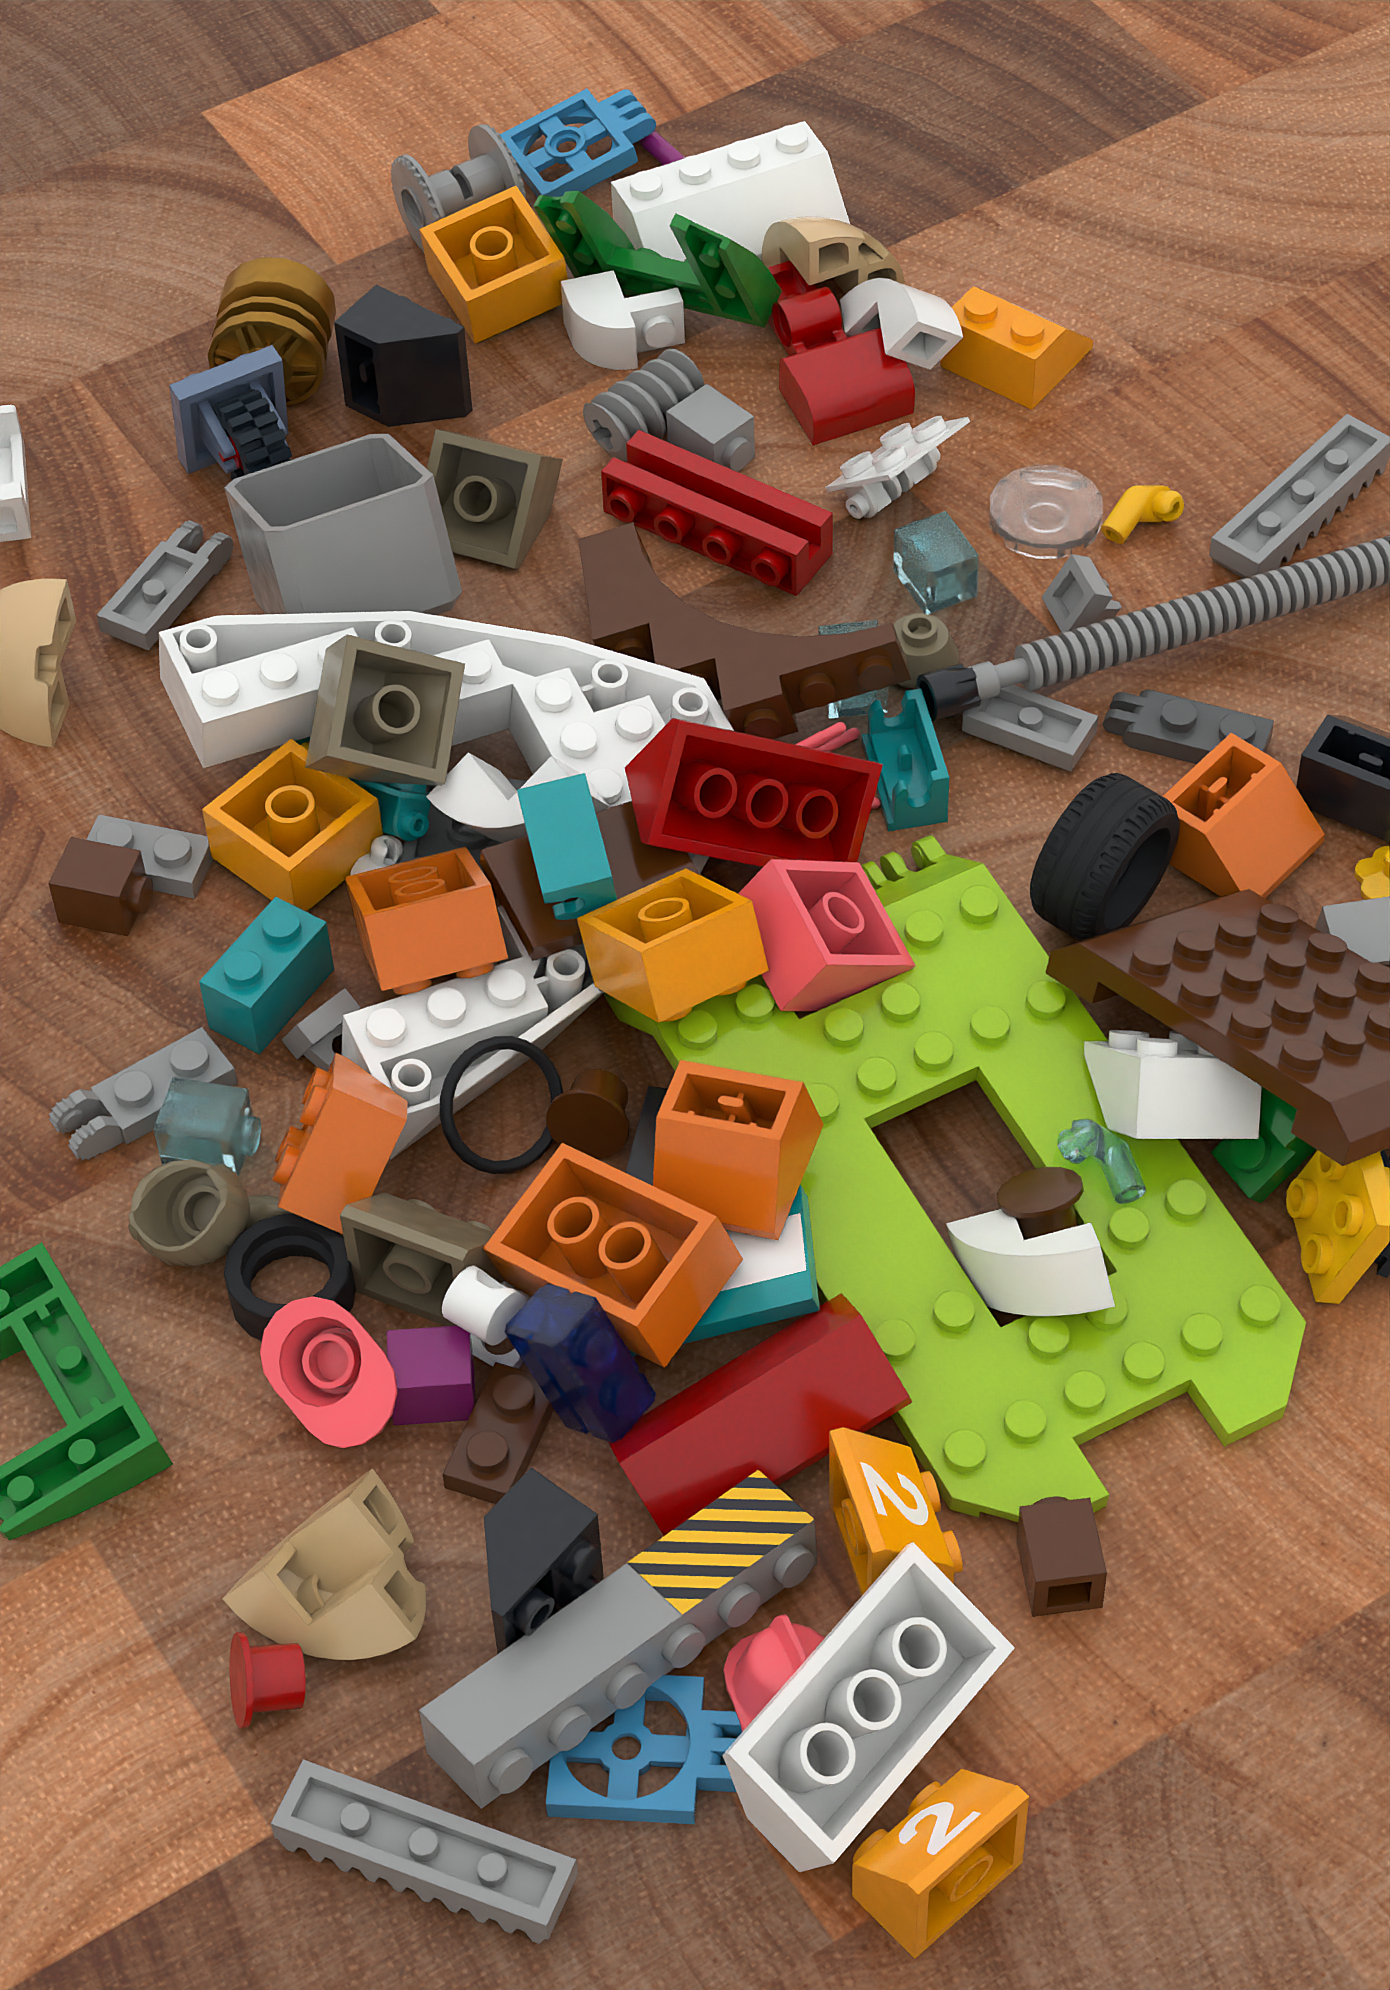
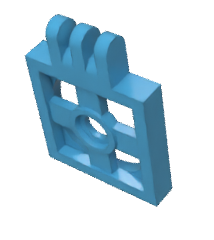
M585 89L505 131L500 136L510 149L521 177L537 198L539 195L559 197L563 196L566 191L583 192L637 163V155L632 144L650 135L656 128V121L647 113L644 106L637 101L635 95L628 89L622 90L599 103L590 91ZM576 123L585 124L579 128L573 126H564ZM544 135L546 138L545 146L527 155L533 143ZM609 136L612 140L611 150L591 160L586 153L587 147ZM572 141L576 143V147L569 152L562 153L557 150L559 145L564 142ZM556 163L567 164L572 171L553 182L544 181L538 174Z
M661 1676L646 1689L643 1696L635 1704L626 1709L616 1710L614 1723L609 1725L603 1732L589 1731L584 1740L576 1747L568 1751H560L550 1758L546 1795L547 1817L695 1824L697 1790L737 1792L722 1756L736 1740L735 1738H738L742 1733L736 1712L704 1710V1677ZM646 1700L667 1701L671 1703L681 1714L687 1725L686 1736L652 1734L649 1728L644 1726ZM621 1737H633L640 1743L641 1750L633 1759L622 1760L614 1755L612 1751L613 1744ZM567 1762L600 1764L609 1774L607 1797L594 1793L576 1780L568 1769ZM652 1766L681 1768L675 1778L666 1786L652 1794L638 1798L639 1777L649 1771Z

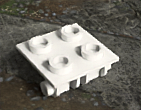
M936 416L913 429L910 423L901 424L880 437L879 440L883 446L872 454L870 451H866L842 464L840 469L843 475L825 488L827 492L844 489L849 498L846 500L848 512L856 519L862 517L871 518L885 506L899 498L902 492H907L913 485L934 472L937 468V462L940 460V452L936 446L968 424L970 420L968 417L944 422L942 416Z

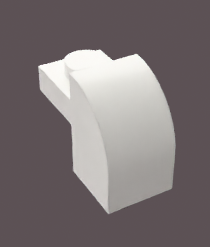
M614 270L561 281L564 325L573 348L586 361L607 369H637V353L685 343L684 305L678 288L624 298Z

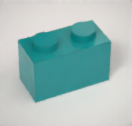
M275 897L199 981L209 1029L260 1055L334 971L327 922Z

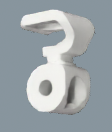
M474 1265L464 1269L454 1279L446 1292L442 1304L443 1317L471 1333L473 1355L491 1366L498 1362L519 1369L541 1337L549 1317L547 1308L541 1302L508 1282H497L486 1272ZM516 1324L519 1326L520 1340L512 1351L503 1355H495L486 1350L484 1342L491 1346L497 1345L507 1338Z

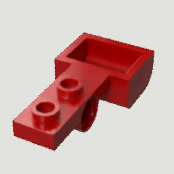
M791 260L767 267L782 290L778 301L772 305V313L768 322L789 355L780 359L779 390L811 444L814 446L913 414L915 387L910 369L906 361L885 354L881 327L847 337L842 329L839 305L833 292L827 286L817 289L815 284L809 285Z

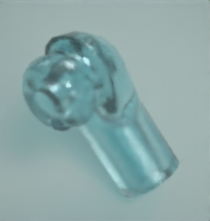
M1092 1119L1073 1120L1071 1128L1059 1133L1057 1145L1066 1160H1070L1071 1163L1079 1164L1086 1157L1090 1156L1100 1164L1114 1200L1117 1203L1133 1202L1146 1193L1147 1188L1126 1141Z

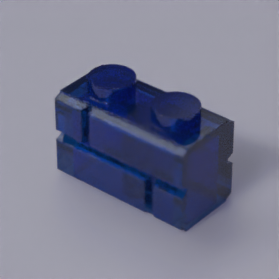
M548 1283L540 1287L506 1324L505 1334L567 1428L584 1434L590 1432L593 1437L615 1443L625 1436L655 1401V1391L645 1375L639 1372L637 1362L596 1297L576 1291L571 1294L569 1289Z

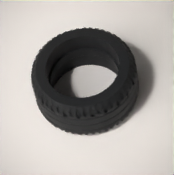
M1111 773L1093 780L1079 792L1064 810L1043 845L1030 882V898L1033 910L1043 920L1076 938L1078 941L1129 926L1154 893L1172 858L1180 827L1175 806L1167 798L1123 774Z

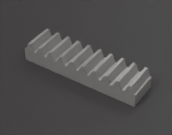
M1346 414L1211 537L1209 556L1212 557L1213 562L1243 579L1263 574L1267 571L1277 570L1281 560L1288 563L1292 558L1295 547L1302 550L1309 535L1313 537L1318 535L1322 522L1328 525L1332 521L1335 510L1342 512L1346 507L1349 497L1355 500L1359 495L1362 485L1368 488L1373 481L1375 473L1379 475L1384 473L1390 459V436Z
M304 1759L271 1822L274 1838L278 1839L288 1851L294 1852L300 1847L305 1849L315 1861L321 1862L325 1857L332 1859L338 1868L344 1872H348L353 1867L359 1869L365 1878L375 1883L379 1877L387 1880L395 1891L402 1893L406 1888H410L416 1892L422 1901L428 1903L433 1898L439 1899L449 1911L457 1913L461 1908L469 1910L478 1922L485 1923L489 1918L496 1920L505 1932L512 1934L516 1929H520L527 1934L532 1942L540 1944L544 1939L549 1940L578 1875L577 1860Z

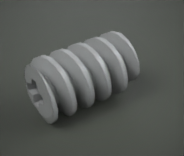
M666 349L657 359L650 360L643 365L641 370L631 372L624 381H618L608 389V392H601L591 400V403H585L583 408L585 424L597 443L612 458L615 457L627 462L626 443L640 430L661 439L666 434V411L705 385L702 373L684 353L676 349Z

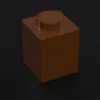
M75 837L70 838L48 883L58 923L123 936L129 935L138 914L146 913L153 894V882L151 878L146 876L141 850Z
M1054 1496L1041 1499L1033 1505L1020 1506L1017 1547L1032 1617L1103 1608L1107 1571L1090 1497L1069 1500L1065 1497Z

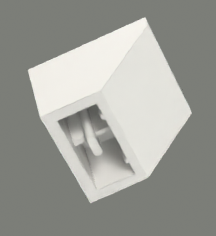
M1111 1030L1109 1031V1041H1085L1084 1056L1107 1129L1135 1139H1259L1262 1086L1178 1032L1170 1031L1169 1039L1149 1038V1033L1142 1031Z

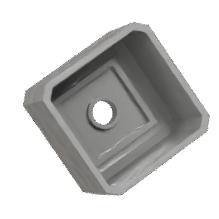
M369 434L235 478L224 487L257 604L266 614L413 611L438 615L452 610L462 593L434 476L389 434Z

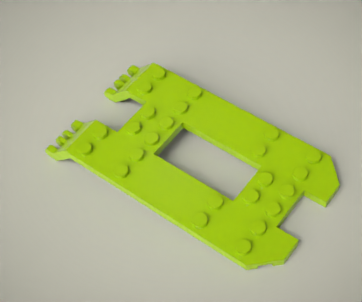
M929 835L912 843L911 854L915 864L922 869L920 871L913 872L908 870L903 858L894 851L880 857L883 873L874 861L862 864L861 866L916 966L909 971L801 1019L797 1017L794 1011H780L761 974L748 980L746 986L738 992L729 995H716L693 1006L692 1011L685 1017L668 1022L662 1021L658 1023L604 992L603 994L619 1021L653 1035L675 1071L679 1061L684 1060L804 1082L824 1124L801 1181V1186L808 1196L819 1302L823 1305L842 1293L862 1315L912 1400L911 1404L891 1416L925 1471L932 1473L937 1489L950 1510L979 1517L980 1512L1018 1522L1020 1506L1033 1505L1041 1499L1059 1496L1069 1500L1090 1497L1093 1512H1096L1107 1506L1109 1493L1078 1446L1186 1392L1192 1398L1224 1447L1283 1418L1305 1330V1319L1178 1139H1135L1107 1129L1085 1060L1084 1043L1085 1041L1108 1040L1076 994L1046 974L1049 960L1048 954L984 863L946 854L935 837ZM976 1080L1036 1169L1042 1167H1063L1073 1170L1081 1176L1084 1192L1079 1201L1074 1204L1078 1226L1091 1223L1101 1246L1115 1307L1060 1316L1026 1315L1000 1327L871 1128Z

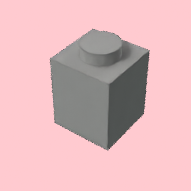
M704 385L666 411L668 443L736 472L742 470L755 458L754 416L710 385Z

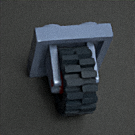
M273 345L252 353L243 354L235 360L201 373L189 375L183 380L169 385L178 459L188 474L218 462L226 474L231 472V480L290 461L289 458L292 457V454L285 440V435L289 434L283 362Z

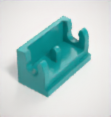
M921 688L905 691L901 701L903 710L899 715L892 718L884 717L885 714L881 701L875 700L868 710L867 734H862V746L866 759L883 764L876 793L881 802V810L888 832L948 822L949 774Z
M582 773L517 789L544 903L561 902L553 906L555 918L558 920L575 919L617 900L586 774ZM569 898H578L571 902H563Z

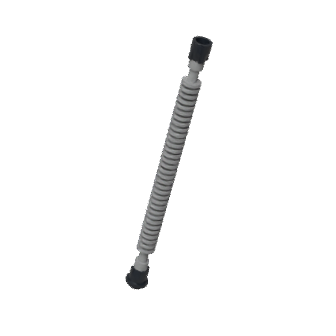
M1390 535L1361 543L1357 546L1334 551L1330 554H1324L1317 558L1297 562L1290 566L1277 568V570L1257 574L1250 578L1230 582L1223 586L1203 590L1196 594L1176 598L1169 602L1141 609V611L1129 612L1127 615H1119L1113 619L1100 621V623L1073 629L1072 632L1066 631L1059 633L1058 636L1052 635L1044 640L1039 639L1032 641L1030 644H1022L1016 647L1014 660L993 665L990 661H986L964 668L963 664H958L927 672L918 676L916 686L917 689H922L931 720L936 721L979 707L982 700L998 696L1000 689L1022 683L1029 692L1041 689V687H1049L1055 685V683H1062L1069 679L1082 677L1083 674L1089 675L1097 670L1109 669L1111 666L1122 665L1125 662L1138 660V658H1145L1152 654L1165 652V650H1172L1179 646L1191 644L1193 641L1205 640L1207 637H1215L1220 635V633H1228L1234 629L1247 627V625L1258 624L1261 621L1274 619V617H1281L1301 609L1314 607V605H1321L1341 597L1354 595V593L1390 584Z

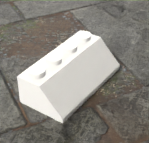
M805 121L787 125L749 139L736 141L730 145L698 155L688 156L682 160L647 171H641L611 182L613 220L625 232L635 250L647 248L657 252L662 257L683 262L686 257L670 228V223L675 213L733 240L753 252L761 261L765 234L768 228L775 222L811 216L831 218L850 224L828 151Z
M914 1542L904 1547L722 1755L747 1819L798 1872L833 1864L1015 1648Z

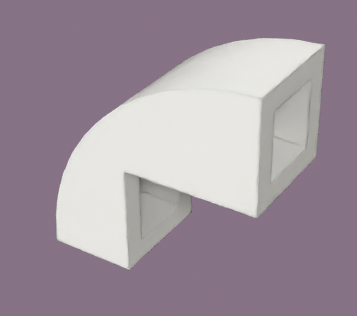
M875 278L865 281L854 287L840 299L846 335L854 336L881 327L886 355L930 370L963 338L958 318L946 301L891 279Z
M469 752L447 774L445 784L436 786L426 796L444 814L490 839L503 843L528 835L517 790L500 770ZM551 756L521 788L581 773ZM587 780L595 812L607 809L609 805Z
M1001 1209L946 1223L955 1259L986 1306L1028 1316H1060L1115 1307L1101 1246L1091 1223L1027 1240L1023 1239L1016 1217L1006 1215Z

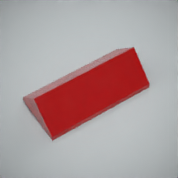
M672 718L624 768L642 843L764 867L771 859L857 862L883 764Z
M840 1293L821 1305L820 1311L806 1314L606 1439L620 1466L663 1536H665L757 1470L778 1486L829 1454V1431L844 1427L864 1433L911 1404L912 1400L862 1315Z

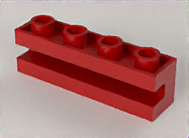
M638 430L626 443L627 463L613 457L601 470L603 510L605 513L614 516L622 522H633L635 526L658 535L667 542L683 546L710 558L715 563L731 567L758 579L765 585L774 586L792 595L797 596L833 554L832 512Z

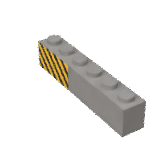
M757 1470L548 1618L531 1636L524 1635L422 1707L419 1713L427 1754L481 1809L502 1793L507 1794L517 1790L539 1766L560 1751H568L576 1747L584 1740L590 1729L616 1710L626 1709L635 1704L643 1696L646 1689L661 1676L666 1675L674 1668H682L690 1664L708 1643L730 1627L735 1628L746 1623L755 1614L759 1606L785 1587L791 1588L801 1583L808 1576L812 1568L817 1565L815 1519L763 1473Z

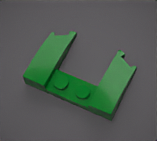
M566 191L563 196L559 197L539 195L533 206L552 240L564 256L565 262L574 278L614 270L623 294L639 296L678 288L683 299L684 309L763 328L772 313L773 303L778 301L782 292L770 270L753 252L733 240L675 213L670 223V228L686 257L684 262L662 257L657 252L647 248H639L636 251L625 232L613 218L580 191Z
M42 1242L0 1266V1361L25 1350L67 1426L0 1466V1520L3 1521L0 1525V1534L8 1540L80 1514L133 1488L173 1465L153 1428L87 1319L67 1281Z

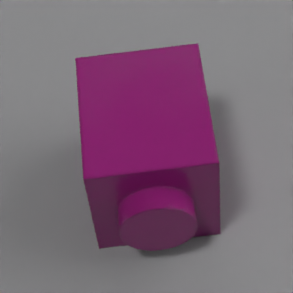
M459 1326L387 1330V1358L395 1371L397 1397L392 1414L394 1426L468 1421L476 1404L475 1364L471 1333Z

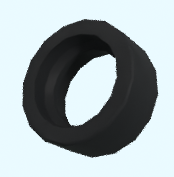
M281 1214L260 1220L239 1235L227 1252L224 1278L235 1320L251 1337L262 1341L264 1330L274 1314L287 1305L269 1303L254 1296L251 1282L262 1268L275 1260L285 1257H311L325 1263L330 1272V1279L324 1288L313 1296L333 1300L347 1311H351L354 1305L356 1286L352 1264L347 1258L344 1237L339 1232L296 1214Z

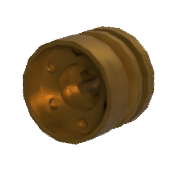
M260 257L241 263L227 276L222 289L217 310V321L212 332V340L207 354L210 369L235 360L243 354L252 353L273 345L283 362L286 407L304 402L318 390L323 378L325 361L328 355V343L332 335L336 315L334 294L324 278L306 265L286 258Z

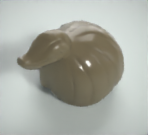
M188 1159L171 1161L154 1168L141 1179L133 1194L128 1228L133 1239L139 1241L148 1253L157 1257L163 1263L169 1266H198L213 1263L227 1255V1252L239 1235L260 1220L281 1214L294 1213L278 1207L279 1197L266 1195L248 1196L237 1173L232 1171L227 1165L217 1163L213 1166L210 1163Z

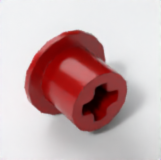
M236 1632L233 1635L230 1648L229 1677L232 1708L239 1729L250 1726L253 1713L303 1708L306 1678L301 1646L298 1643L249 1646L245 1633Z

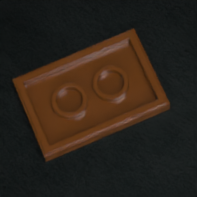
M632 801L595 812L617 900L685 868L699 874L687 852L647 845L641 842ZM528 835L481 850L480 865L532 961L583 944L577 918L558 920L555 918L553 906L561 902L544 903ZM569 898L563 902H571L578 898Z

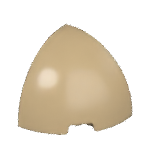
M796 217L773 223L765 234L762 246L763 264L766 267H770L791 260L809 285L834 278L844 293L847 294L857 285L875 278H886L905 284L900 264L890 251L873 236L849 223L826 217Z
M67 579L28 580L12 584L0 590V729L23 741L54 748L70 705L60 665L76 624Z
M372 1468L333 1497L280 1541L227 1592L222 1600L250 1627L278 1644L298 1643L303 1654L333 1660H356L387 1654L417 1638L425 1617L426 1586L424 1583L415 1580L407 1570L404 1553L413 1545L414 1539L394 1498Z

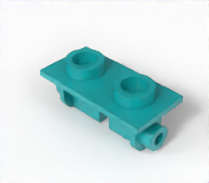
M349 778L378 798L383 832L406 841H413L418 837H422L427 832L429 827L428 813L431 801L426 797L430 793L426 791L427 785L365 782Z

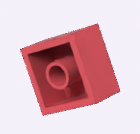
M771 859L738 893L752 900L769 971L761 975L780 1011H819L909 971L916 966L861 864L858 862Z

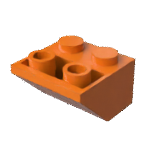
M1230 733L1163 795L1175 806L1180 824L1177 844L1169 864L1219 896L1250 889L1264 898L1268 897L1324 842L1325 833L1282 763L1233 733Z
M335 1053L328 1071L316 1067L301 1101L304 1107L299 1122L303 1123L301 1129L290 1125L286 1131L275 1158V1162L278 1164L272 1181L281 1184L278 1200L279 1208L343 1234L340 1214L347 1204L372 1196L407 1121L408 1101L349 1058Z
M680 1060L656 1116L653 1186L717 1216L725 1230L779 1240L824 1125L804 1082Z

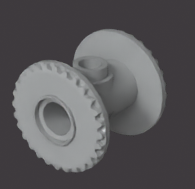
M479 124L471 128L468 137L470 159L454 165L450 170L444 169L428 176L421 165L408 154L401 155L393 161L391 165V182L395 201L408 232L423 253L420 228L513 186H517L526 199L524 183L516 161L506 142L490 125Z

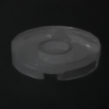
M1031 465L1014 470L998 481L990 495L989 524L993 533L996 535L997 532L1003 537L1004 545L1015 553L1032 558L1059 559L1071 555L1072 548L1079 547L1083 543L1084 548H1086L1095 541L1102 525L1103 499L1095 484L1078 471L1062 466Z

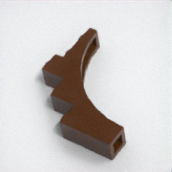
M633 522L578 539L592 640L595 646L704 678L716 700L722 699L724 713L736 732L769 739L783 737L799 732L796 720L797 713L911 680L908 662L893 623L850 633L814 636H791L751 631L717 621L687 605L663 584L653 570L651 560Z

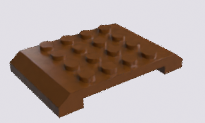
M1247 889L1198 903L1050 952L1046 968L1047 975L1092 1004L1117 995L1122 996L1295 1107L1297 1112L1291 1133L1340 1165L1345 1166L1390 1147V968L1368 961L1348 949L1346 942L1332 934L1322 933L1300 920L1298 914L1291 908L1274 904L1254 891Z

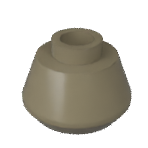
M915 613L906 615L894 623L893 626L906 656L911 680L898 683V685L908 689H917L916 683L919 675L959 664L957 645L946 625L937 617L929 614Z

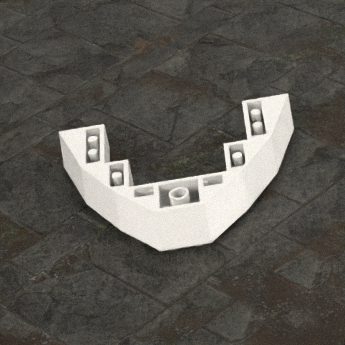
M413 611L221 615L159 632L160 679L203 768L280 746L290 739L296 741L310 737L325 650L347 634L465 663L452 746L509 729L533 774L553 756L581 774L585 773L589 783L609 805L608 808L632 801L624 767L672 718L734 731L704 678L562 636ZM688 853L700 874L709 856ZM500 906L497 907L508 959L499 961L500 964L494 966L492 971L476 977L452 979L418 992L409 993L343 1015L341 1055L349 1058L408 1101L407 1121L389 1157L390 1160L441 1124L439 1110L443 1083L452 1064L465 1050L479 1041L494 1036H514L525 1039L542 1050L604 993L594 985L584 944L532 961L504 907ZM506 1049L486 1053L473 1061L463 1072L457 1084L453 1098V1114L530 1058L521 1052Z

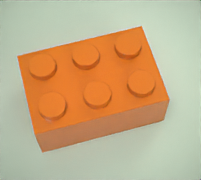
M466 847L345 877L361 947L382 991L393 988L395 994L418 992L431 986V978L455 972L458 978L476 977L494 969V962L508 959L491 884Z
M564 1143L558 1147L483 1247V1250L506 1282L538 1300L546 1308L663 1368L670 1362L743 1260L717 1216Z

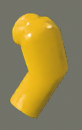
M1131 486L1123 493L1101 525L1100 530L1109 540L1117 544H1123L1138 522H1173L1177 520L1184 509L1183 497L1177 491H1172L1168 486Z

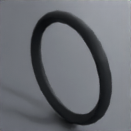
M494 1036L479 1041L465 1050L452 1064L444 1080L440 1095V1121L443 1134L451 1149L466 1164L478 1171L490 1174H509L528 1167L547 1151L554 1139L546 1126L541 1137L529 1150L509 1160L494 1161L482 1158L471 1151L462 1141L453 1117L455 1090L463 1072L470 1064L482 1055L495 1050L510 1049L521 1052L531 1058L542 1070L548 1082L551 1103L556 1096L563 1093L560 1076L549 1057L531 1042L514 1036Z

